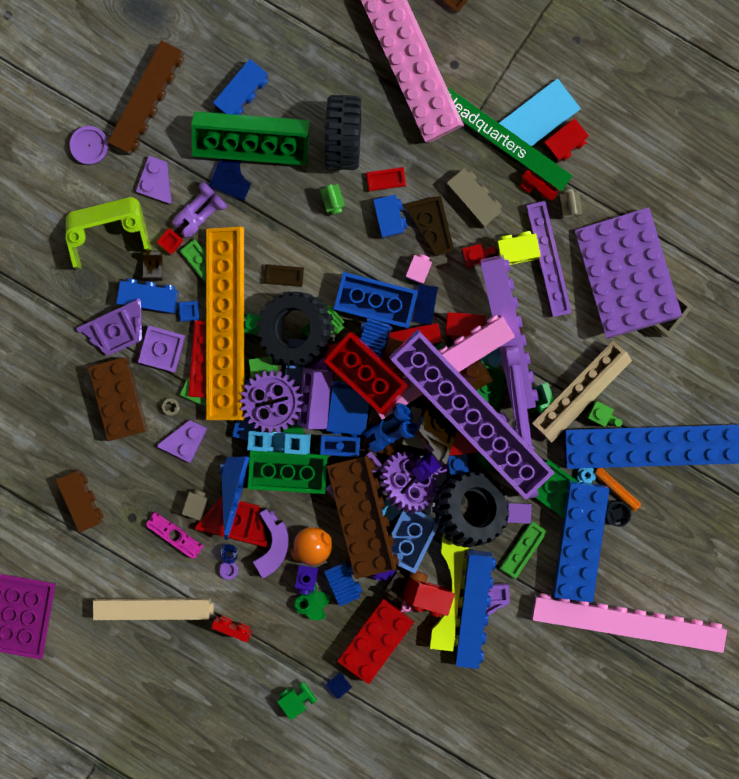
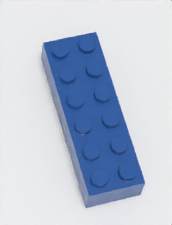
M568 480L552 590L555 598L593 603L609 495V487L606 485Z

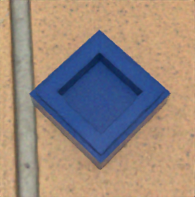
M198 301L178 302L180 322L200 320Z

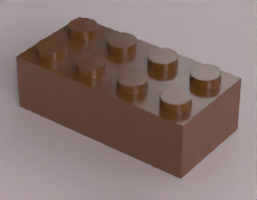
M123 357L88 367L108 442L147 432L148 428L129 358Z

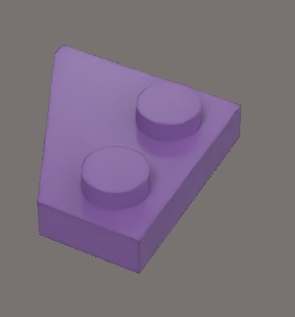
M148 156L136 192L172 204L168 163Z

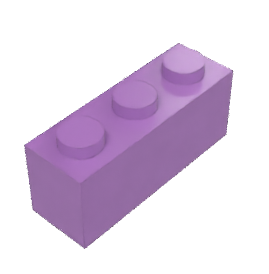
M303 368L300 392L303 395L300 397V400L304 403L299 405L302 411L298 412V426L306 429H327L333 383L332 371L324 368Z

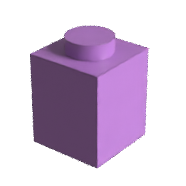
M508 502L507 511H509V518H506L508 523L531 524L532 504Z

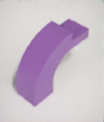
M268 508L260 512L271 531L272 545L266 554L253 561L262 578L273 573L281 565L289 547V533L285 522L282 521L277 524L278 518L273 510L269 511Z

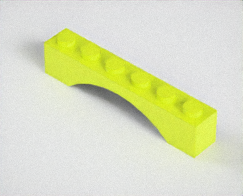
M443 533L441 553L450 569L451 592L455 593L449 615H442L432 626L430 649L453 651L454 646L457 647L458 635H455L456 627H460L461 616H457L458 608H462L463 597H459L460 589H464L465 578H462V570H466L467 559H464V553L469 548L456 546L452 543L453 541H447Z

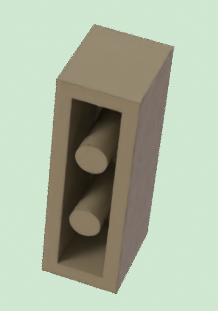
M463 168L447 182L446 186L477 222L485 228L502 213L500 209L502 206L495 198L492 200L488 196L489 191L483 184L479 185L475 181L477 177L470 169L467 171Z

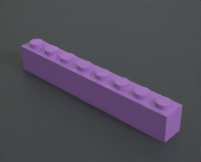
M504 255L481 259L492 317L502 315L515 335V338L499 347L511 404L512 395L506 347L518 346L527 409L536 407L535 401H538L539 398L537 389L533 390L532 383L535 380L533 371H529L527 365L531 364L529 352L525 353L524 346L527 343L525 334L521 335L519 328L523 327L521 315L517 316L516 309L519 308L517 297H513L511 291L515 287L513 278L509 279L507 271H511L509 259L505 260Z

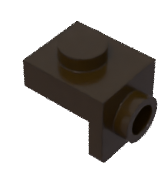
M156 250L142 252L143 281H162V252Z
M395 571L392 578L383 588L388 593L386 597L394 603L397 600L402 603L404 601L402 595L408 579Z

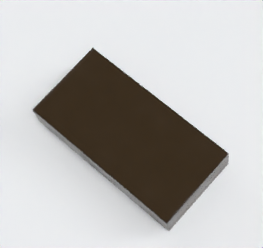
M266 264L264 284L302 287L304 267Z

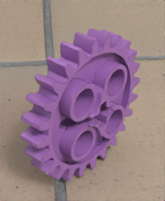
M274 370L270 371L269 376L266 371H263V377L256 374V380L250 378L249 381L252 385H244L248 391L241 392L245 399L240 400L241 403H245L241 410H247L244 418L249 416L251 418L248 423L255 422V429L262 426V432H265L268 428L269 433H273L274 428L278 433L281 432V426L285 430L288 429L287 423L294 425L292 418L299 419L296 412H301L302 409L298 405L304 403L298 400V397H301L303 393L296 392L300 386H293L295 379L289 382L288 374L283 378L282 371H279L276 376ZM276 385L283 387L282 395L275 393L274 388ZM258 389H261L265 394L263 400L256 397ZM285 396L288 397V400L276 402L273 406L272 404L260 407L255 406L256 403L270 400V397L273 400ZM280 404H285L288 407L286 414H282L279 411ZM262 408L269 411L268 418L261 416L260 411Z
M406 451L401 454L397 452L383 463L384 467L380 469L383 474L379 476L383 482L379 485L385 487L382 493L388 494L386 500L392 499L391 506L397 504V510L404 507L405 513L411 511L413 514L416 511L421 512L428 508L433 502L434 496L437 495L435 490L438 489V486L434 485V483L438 479L433 478L431 475L422 483L415 476L410 480V477L413 476L411 471L417 467L415 463L420 459V455L418 454L414 457L413 452L407 454Z

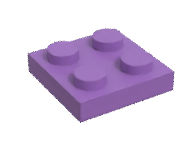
M148 326L138 363L176 373L186 336Z

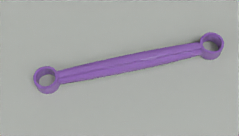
M518 346L506 347V357L509 366L516 432L532 448L525 392L520 370ZM536 490L529 498L538 497V490Z

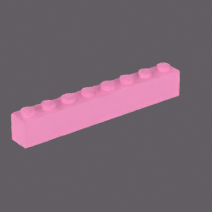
M502 315L491 317L487 320L488 324L482 328L480 325L470 331L471 334L466 338L464 336L459 337L454 341L453 346L450 348L445 346L439 352L460 372L515 338L513 331ZM406 375L403 378L411 387L386 415L380 414L377 411L381 419L392 414L393 408L397 404L407 405L423 395Z

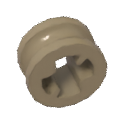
M172 398L166 399L162 404L163 412L169 416L177 414L180 408L179 403ZM168 402H171V404H176L174 412H171L170 410L166 411L165 407H168V405H166Z

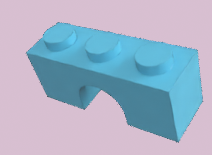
M252 430L248 432V450L309 454L311 434L278 433L276 431L269 433V431Z

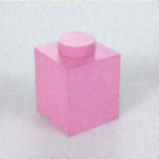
M419 254V256L414 255L406 278L423 285L432 264L429 261L430 258L423 254Z

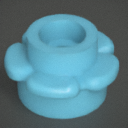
M579 468L577 475L579 482L592 483L595 480L596 474L593 468Z

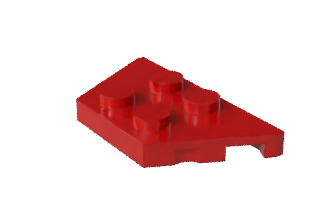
M222 496L196 525V530L224 536ZM239 501L229 538L267 547L268 543L259 505Z

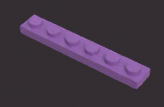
M542 201L526 205L532 234L537 235L541 256L539 263L552 318L570 314L572 311L546 202Z

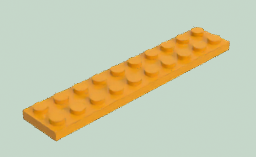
M244 227L206 229V420H244V410H241L244 407V403L240 402V400L244 399V396L241 394V392H244Z

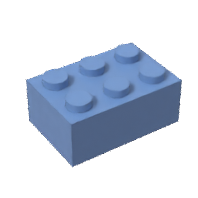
M403 507L391 532L395 544L391 548L393 554L397 553L398 566L416 573L439 526L438 523L435 524L433 518H436L435 516L424 511H416L413 514L411 511L405 513Z

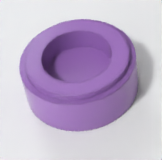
M232 560L224 561L219 567L221 577L226 580L235 578L239 571L237 563Z

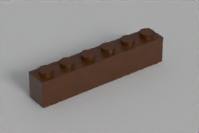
M162 40L160 41L108 140L110 145L129 155L137 151L141 135L144 136L146 134L150 118L153 119L155 117L159 101L162 102L167 92L165 89L175 79V70L183 64L184 54L181 50Z

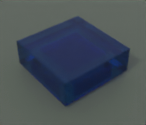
M341 672L326 683L328 689L337 699L353 687Z

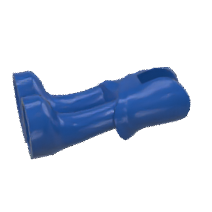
M402 403L397 404L393 408L394 416L387 421H381L365 432L367 439L376 438L375 441L369 443L370 451H382L387 445L394 443L397 439L402 437L410 439L416 435L417 426L414 422L410 421L413 419V414L406 405ZM400 425L397 430L393 432L390 431V429Z

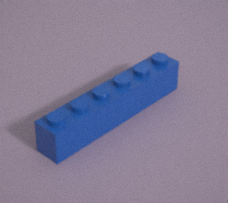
M469 550L458 645L455 657L456 667L479 669V663H483L484 651H481L482 644L486 643V633H483L484 626H488L489 614H486V608H490L491 596H488L489 589L493 588V577L490 576L491 570H495L496 559L493 558L492 552Z

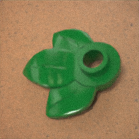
M315 584L314 594L310 593L309 596L300 595L296 597L294 609L299 614H306L311 620H323L326 618L323 608L329 604L331 596L325 592H317V585ZM303 601L307 603L305 608L300 607V603Z

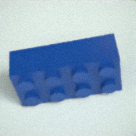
M343 272L334 311L409 329L418 291Z

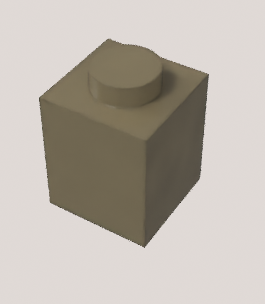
M196 489L194 492H189L182 515L201 520L209 497L205 496L206 493Z

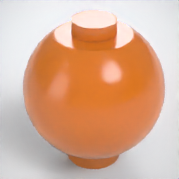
M308 527L301 530L295 537L293 548L291 549L292 557L297 562L301 561L311 566L323 563L327 560L332 550L331 537L324 530L317 527Z

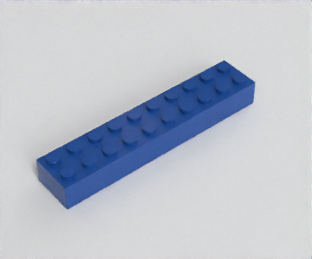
M739 424L564 430L565 468L739 464Z

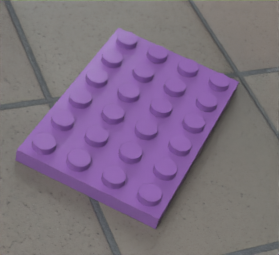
M650 208L575 230L607 339L682 317Z

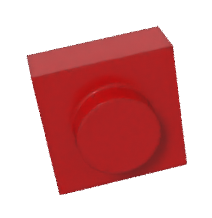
M170 228L157 241L171 255L184 242Z

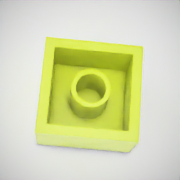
M531 231L520 233L515 238H512V235L502 236L495 244L497 256L504 255L505 260L509 259L510 265L534 261L541 257L537 235L531 234Z

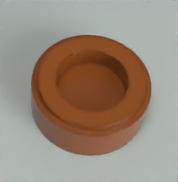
M418 570L416 573L409 571L408 577L426 582L428 574Z

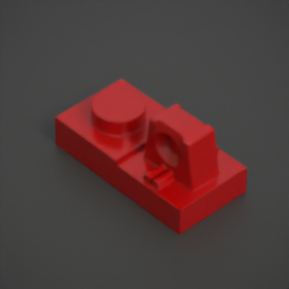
M528 169L522 176L524 180L520 187L528 193L536 187L542 197L553 201L560 192L559 189L531 169Z

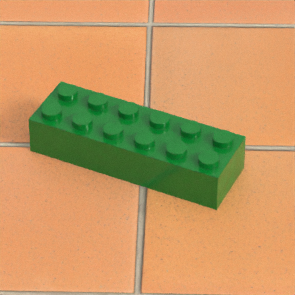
M194 111L191 124L192 157L307 165L310 120Z

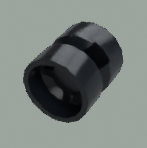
M620 501L607 503L605 520L616 527H623L628 524L632 516L629 506Z

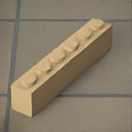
M612 341L532 424L552 443L632 361L628 353L616 342Z

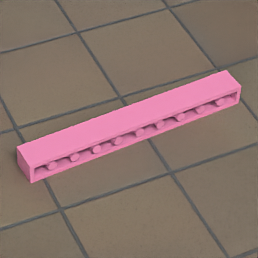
M540 593V596L535 595L531 619L534 621L724 653L727 629L723 628L720 623L711 622L710 625L703 624L702 620L692 619L691 622L684 621V617L673 616L671 619L665 618V614L654 612L653 615H647L646 611L639 609L630 612L627 611L626 607L616 606L615 609H612L603 603H597L595 606L589 605V602L584 601L571 602L569 599H553L550 594Z

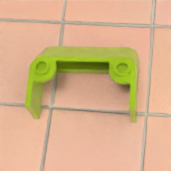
M128 197L73 211L66 216V241L73 268L77 270L82 269L77 247L83 245L86 240L84 229L121 220L126 231L130 233L140 231L144 249L146 251L152 250L142 208L137 199Z

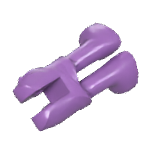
M204 181L198 185L200 190L198 196L191 204H187L171 223L175 228H178L185 220L190 223L181 232L184 238L195 234L198 227L212 213L217 210H225L228 207L216 194L199 214L195 213L215 194Z

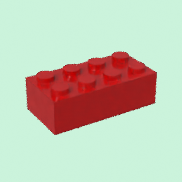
M349 332L324 360L331 369L383 415H386L411 387L403 377L352 332Z
M383 597L339 656L338 662L369 685L414 624V619Z

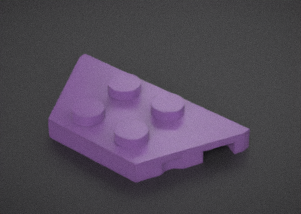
M139 298L76 329L78 332H83L88 336L90 342L98 346L102 352L109 356L142 340L141 300Z

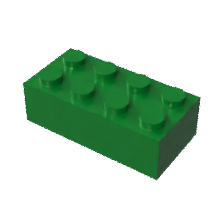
M250 450L248 489L325 494L328 455H302Z

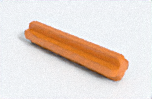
M597 468L594 471L596 478L603 485L608 486L609 490L623 503L628 505L632 511H636L640 507L641 503L603 468Z

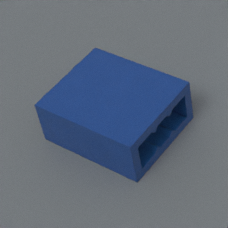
M332 383L327 431L335 435L347 433L353 437L365 436L369 403L348 383Z

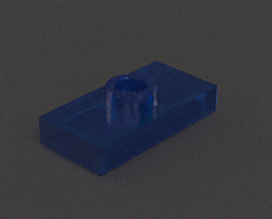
M419 284L413 322L432 324L438 287Z

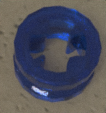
M227 544L221 548L220 557L224 563L232 564L237 560L238 550L234 545ZM230 551V554L232 553V556H226V552Z

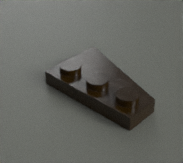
M441 196L404 204L405 209L435 256L455 252Z

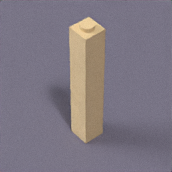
M211 598L95 599L93 601V620H209L211 615H214V603H211Z

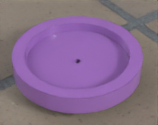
M84 126L76 130L72 135L70 150L74 158L79 162L93 165L102 161L107 155L109 149L108 139L99 128Z

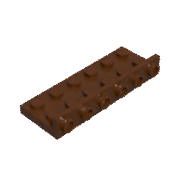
M367 455L328 465L327 469L355 579L397 570L396 565H399L397 553L393 554L391 546L395 544L392 534L388 535L386 527H390L388 516H383L382 508H385L383 497L378 496L377 489H380L378 477L374 478L372 471L376 470L373 458L369 459Z

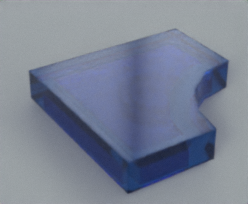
M220 159L209 187L245 201L252 183L246 180L241 173V160Z

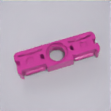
M155 512L147 522V527L194 559L203 548V544L199 545L200 543L190 537L186 531L176 524L169 522L160 514L158 516L159 512ZM172 530L180 532L179 540L174 541L170 538Z

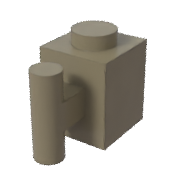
M573 189L562 191V194L558 196L561 218L581 216L583 212L579 191L574 192Z

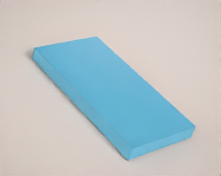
M556 79L502 120L500 124L533 146L581 108L559 79Z

